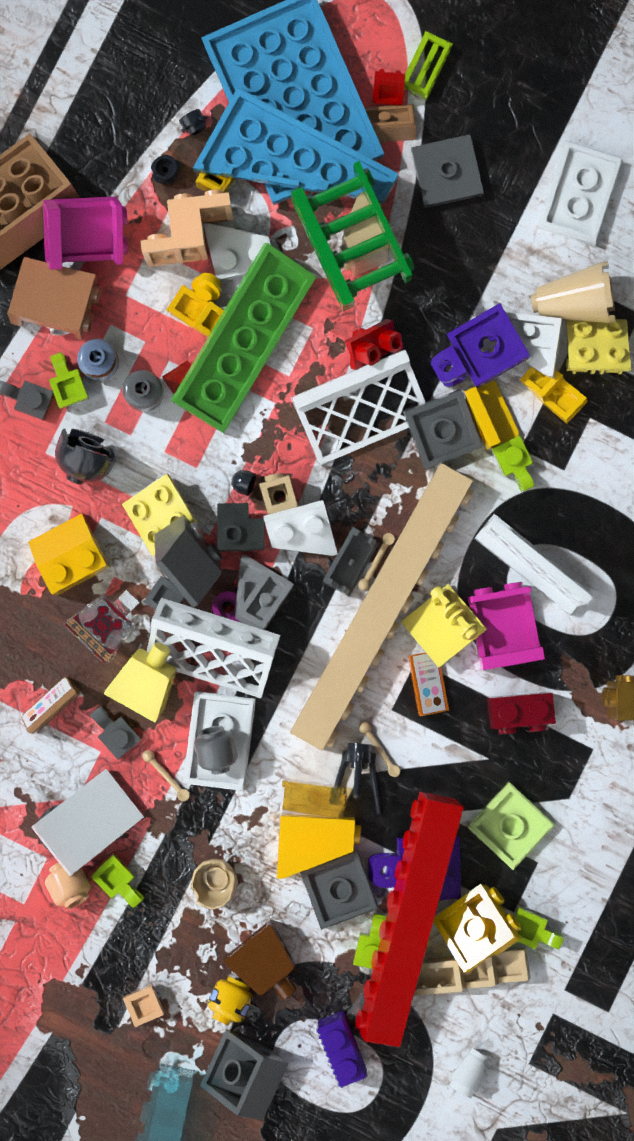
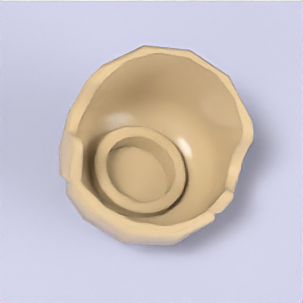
M214 858L203 861L194 870L190 885L197 898L196 902L202 907L214 910L223 908L233 899L238 888V879L234 869L228 862Z

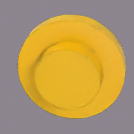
M201 273L198 277L194 278L191 284L192 290L201 300H217L221 294V282L213 274Z

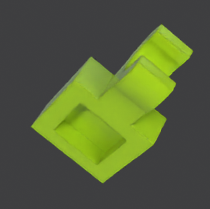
M62 352L50 356L57 377L49 379L59 408L63 409L88 400L89 396L79 370L76 369L69 372Z
M517 436L491 449L503 476L512 473L521 492L535 486L525 468L533 462L521 436Z
M115 854L90 876L111 899L119 893L132 908L136 907L145 898L139 890L129 883L136 876Z
M518 907L514 916L521 926V929L517 932L522 939L518 942L536 949L539 941L560 950L565 939L563 935L546 929L545 927L548 922L546 918Z
M374 913L369 934L360 932L353 965L372 969V955L379 948L381 941L379 929L382 921H386L385 915Z

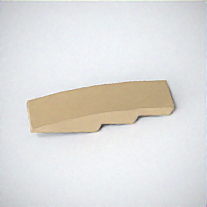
M526 947L506 949L497 956H491L469 973L463 972L454 956L423 960L414 996L463 992L469 988L493 987L498 983L529 981L531 976Z

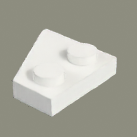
M506 312L531 358L524 362L548 378L554 379L563 322L562 318Z

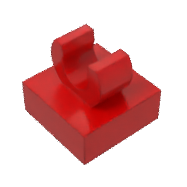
M384 69L375 71L372 103L402 106L405 74L401 73L400 70H396V73L384 72Z

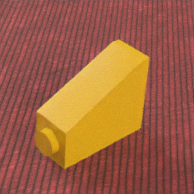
M281 813L277 879H284L353 852L354 844H360L361 825H355L354 817Z

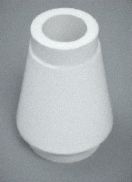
M472 1048L470 1053L467 1054L450 1076L452 1081L449 1087L471 1099L474 1092H478L488 1057Z

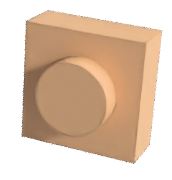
M153 984L123 997L135 1027L158 1018L165 1013Z

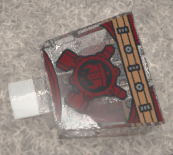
M128 590L115 602L107 595L102 594L66 620L63 625L104 665H109L137 625L128 614L140 602Z

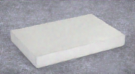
M566 140L537 228L595 246L623 158Z
M195 691L183 779L184 784L245 790L256 699ZM212 726H222L224 730L230 731L233 734L238 754L236 762L229 766L230 770L218 775H214L211 771L204 770L199 766L194 746L196 738L200 736V731Z
M105 769L31 828L67 874L71 876L144 818V816L108 770Z

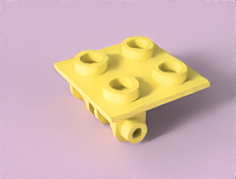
M616 319V322L613 323L566 320L569 358L566 360V371H572V374L587 372L588 370H590V374H595V370H599V374H604V371L605 373L622 374L623 371H631L627 319Z
M169 474L164 475L122 504L152 556H155L154 534L183 515L191 523L196 522L198 524L197 519L195 520L188 504L183 500L184 497L179 493L174 480L171 479Z
M449 584L443 588L440 586L435 587L430 592L432 597L401 621L438 668L487 630Z

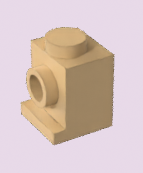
M276 473L265 477L266 482L260 483L268 515L298 507L290 476L283 477L282 473ZM281 491L285 493L284 501L276 502L274 500L276 492Z

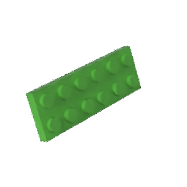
M264 243L172 397L171 402L217 431L224 433L316 276L269 243Z

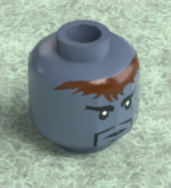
M103 339L87 341L78 352L77 362L79 368L88 378L94 381L110 379L119 367V357L116 350L109 342Z

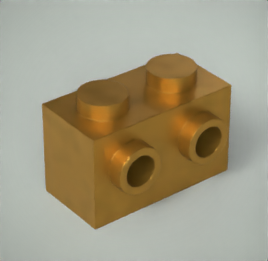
M616 675V681H607V688L602 690V704L607 706V718L634 720V675Z

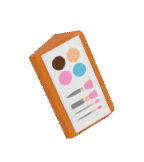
M426 652L408 655L419 716L449 711L441 667L438 668Z

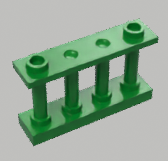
M360 161L355 162L353 165L354 178L314 196L311 194L306 195L302 187L290 192L293 206L343 312L354 307V297L358 296L357 292L399 273L406 284L411 281V271L415 270L409 254L402 253L372 189V186H375V182L368 168L363 170ZM361 188L369 205L328 224L324 222L319 224L314 214L318 211L319 207ZM375 216L382 230L381 234L341 252L337 250L332 252L327 242L331 240L332 235ZM388 244L394 262L353 281L350 278L345 280L340 270L344 268L345 263Z

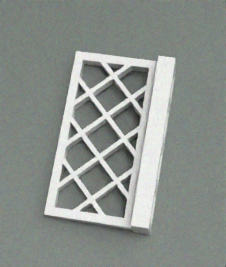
M401 350L382 358L372 366H363L358 370L290 397L319 465L409 428L407 422L396 426L399 418L406 421L405 416L400 415L406 399L416 401L419 405L425 403V400L409 363L410 360L406 350ZM405 370L409 379L405 393L389 387L393 375ZM388 377L385 385L377 382ZM374 384L383 388L377 405L361 399L365 386ZM411 387H412V389H413V392H414L416 398L413 397V396H411V395H409V392H410V390H411ZM360 389L357 397L349 394ZM387 390L403 396L397 413L380 407ZM347 396L355 400L349 417L333 411L337 398ZM332 401L329 409L321 406L327 402ZM359 402L375 408L369 425L352 419ZM316 407L326 411L327 415L321 429L310 425L304 412ZM379 410L395 416L390 429L382 431L372 427ZM331 414L347 420L341 437L325 431ZM351 422L367 428L363 440L357 443L344 439ZM312 429L319 432L317 439H315ZM371 430L378 432V434L368 437ZM326 434L338 439L339 442L335 452L323 457L318 445L322 435ZM343 442L350 444V446L340 449Z
M495 514L474 538L567 614L571 615L577 606L587 605L593 598L589 594L590 590Z
M160 599L151 622L152 629L147 652H150L155 642L165 644L171 650L166 662L177 669L176 672L262 698L280 635L171 600ZM162 631H165V632H168V633H171V634H174V635H173V636H170V637H166V636L162 633ZM191 640L203 643V645L196 647ZM181 641L187 650L178 652L172 644ZM220 649L234 654L225 656ZM211 651L217 659L208 662L202 653ZM194 657L199 665H190L185 659ZM250 659L263 663L259 665H254ZM240 660L246 669L237 671L231 663ZM223 666L229 674H219L214 668ZM252 675L259 683V686L247 683L243 678Z

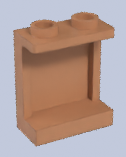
M24 257L7 314L13 325L23 327L24 322H29L73 333L76 339L82 340L84 333L90 332L93 322V314H90L92 304H98L101 286H98L95 274L63 266L62 269L50 270L47 262Z

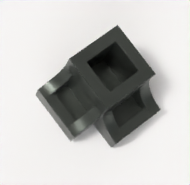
M217 503L218 551L250 552L264 550V518L249 519L248 503Z

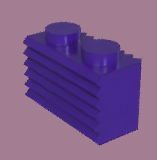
M340 1011L318 1020L316 1033L319 1034L323 1050L326 1051V1057H328L330 1068L333 1069L337 1086L342 1088L368 1077L366 1065L345 1012Z

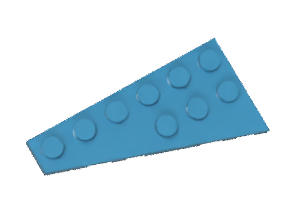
M239 88L233 94L193 167L196 172L295 189L302 187L303 190L321 193L354 178L353 165L355 162L360 161L363 170L366 168L370 170L375 182V186H372L378 202L383 204L399 177L397 172ZM360 188L343 197L356 199L357 195L362 193V190Z

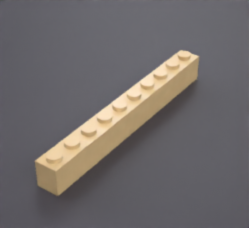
M440 463L290 731L291 734L323 751L325 745L330 748L332 747L339 734L335 727L340 718L346 721L354 707L350 700L355 692L361 694L369 680V677L365 676L369 666L373 665L376 667L384 653V650L380 649L385 638L392 639L400 625L395 622L400 611L406 613L415 598L410 595L415 584L421 587L427 577L429 570L425 566L430 557L436 560L442 550L444 543L440 542V539L444 532L451 533L459 517L455 515V512L459 505L466 506L474 490L469 487L473 480Z

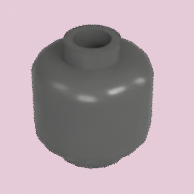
M137 370L126 377L122 393L126 402L133 409L139 412H148L160 405L164 389L160 379L154 373L148 370Z
M212 726L200 731V736L194 742L199 766L204 770L211 771L214 775L228 772L230 770L229 766L234 764L238 758L234 736L230 731L224 730L222 726Z

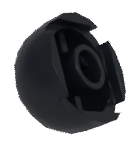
M65 428L62 429L58 439L55 458L60 469L67 474L66 478L73 483L82 485L84 481L95 482L106 477L112 470L119 451L112 444L110 449L101 445L104 439L97 435L73 428L70 434H67Z

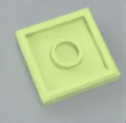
M508 782L467 827L514 870L555 824Z

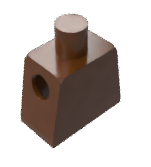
M271 919L224 957L223 962L260 996L272 987L279 997L285 1000L297 989L287 976L295 968V962Z

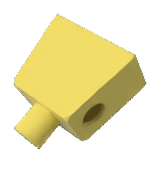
M159 642L154 643L150 652L139 648L111 682L104 694L149 720L156 722L166 707L177 671L174 666L166 662L171 652L170 648Z

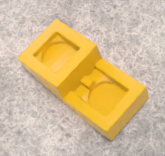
M181 285L165 311L208 338L224 310L211 301L201 300L196 296L195 292L185 285Z
M532 366L520 378V381L566 424L587 403V398L566 382L563 375L556 369L554 379L548 378Z

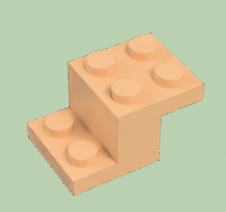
M209 190L204 193V196L192 197V194L184 193L175 195L174 199L167 200L172 237H166L165 234H153L148 236V240L141 241L142 254L147 266L208 260L203 224L233 220L229 192L223 193L222 190Z

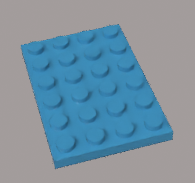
M285 0L202 37L203 44L228 102H230L236 89L239 88L374 161L384 157L383 149L318 0ZM264 183L273 206L290 199V192L296 190L295 188Z

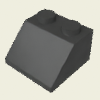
M183 515L154 534L156 565L194 608L221 575L220 560H222V555L214 544L209 545L205 541L204 533L196 522L191 523Z
M225 1029L200 1087L237 1116L263 1120L289 1062L270 1048L236 1032Z

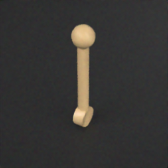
M386 533L383 536V544L365 578L361 579L358 583L359 589L366 591L370 588L369 581L388 546L394 543L395 537L393 534Z
M361 722L359 724V731L366 734L387 765L389 775L392 777L398 776L400 768L391 762L370 731V724L368 722Z
M146 750L142 756L143 760L150 762L176 790L179 800H188L190 792L178 785L154 758L155 755L151 750Z

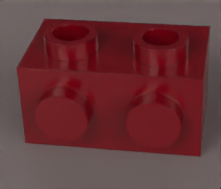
M552 692L487 697L490 728L498 729L499 734L517 733V727L529 726L530 732L548 730V724H556Z

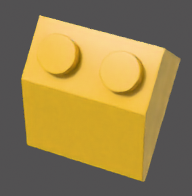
M82 513L28 541L36 566L51 595L58 596L111 567Z

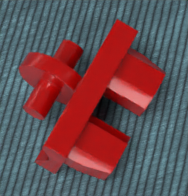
M385 319L366 330L359 328L353 332L351 338L345 340L346 347L350 353V368L358 370L365 365L372 366L378 363L382 356L390 352L395 354L403 349L401 334L394 330L393 321Z

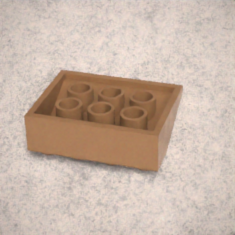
M30 133L0 155V270L44 238L43 200L80 198L69 180Z

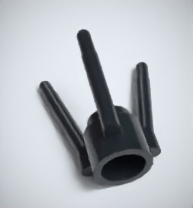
M348 743L347 751L342 750V760L329 802L334 804L348 762L349 768H355L353 797L358 799L360 796L362 769H367L369 763L376 814L381 815V797L375 764L376 753H372V745Z

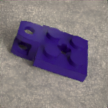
M499 303L449 332L447 336L452 346L438 353L432 359L431 365L445 387H454L471 378L475 386L479 388L528 360L531 356L502 305ZM487 338L491 342L497 341V345L494 346L495 351L492 353L481 351V348L484 347L483 341ZM448 366H452L449 372H445Z
M459 836L455 838L439 900L461 898ZM397 838V853H377L368 858L369 880L376 886L382 888L395 887L397 880L395 878V868L399 860L402 861L404 853L403 838ZM386 866V872L381 875V868Z

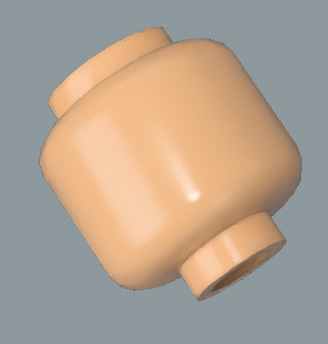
M59 862L49 869L50 874L44 883L56 906H65L66 909H72L88 899L87 893L91 889V885L82 868L71 876L67 874Z

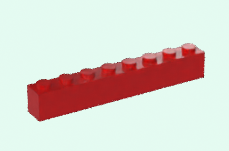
M419 792L418 800H415L412 804V823L410 830H407L404 834L402 861L399 860L395 868L396 884L394 891L391 890L388 895L387 908L389 910L386 921H382L379 929L381 941L378 950H375L372 955L371 967L373 971L371 979L365 983L363 1009L359 1010L356 1016V1028L366 1042L400 1047L464 808L454 798Z

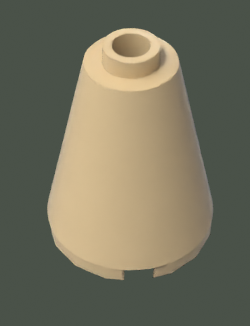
M608 261L594 264L536 287V294L531 295L533 313L539 312L540 316L562 318V320L616 322L615 315L609 316V311H615L611 276H609V272H604L603 270L610 269Z

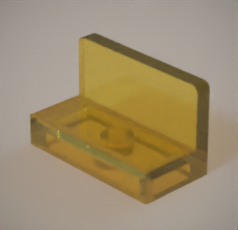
M295 779L282 780V787H285L282 810L344 818L348 787Z

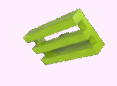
M425 31L405 73L404 90L411 91L410 93L415 96L418 94L427 101L453 44ZM428 41L433 42V46L415 83L409 82ZM439 46L443 47L444 49L425 89L421 88L422 81Z

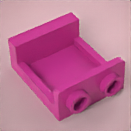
M116 196L43 200L45 261L50 270L62 269V263L114 260L117 265L123 264V255L128 253L127 238L123 236V225H127V210Z
M522 582L504 585L505 591L493 593L492 587L474 590L475 596L468 597L470 610L487 629L475 639L481 670L545 659L543 647H540L530 595V592H532L531 586L523 587Z

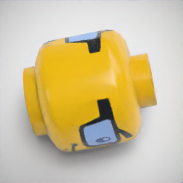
M228 976L227 980H218L207 1002L208 1008L214 1011L212 1018L229 1026L231 1020L242 1022L253 1001V995L249 992L250 986Z

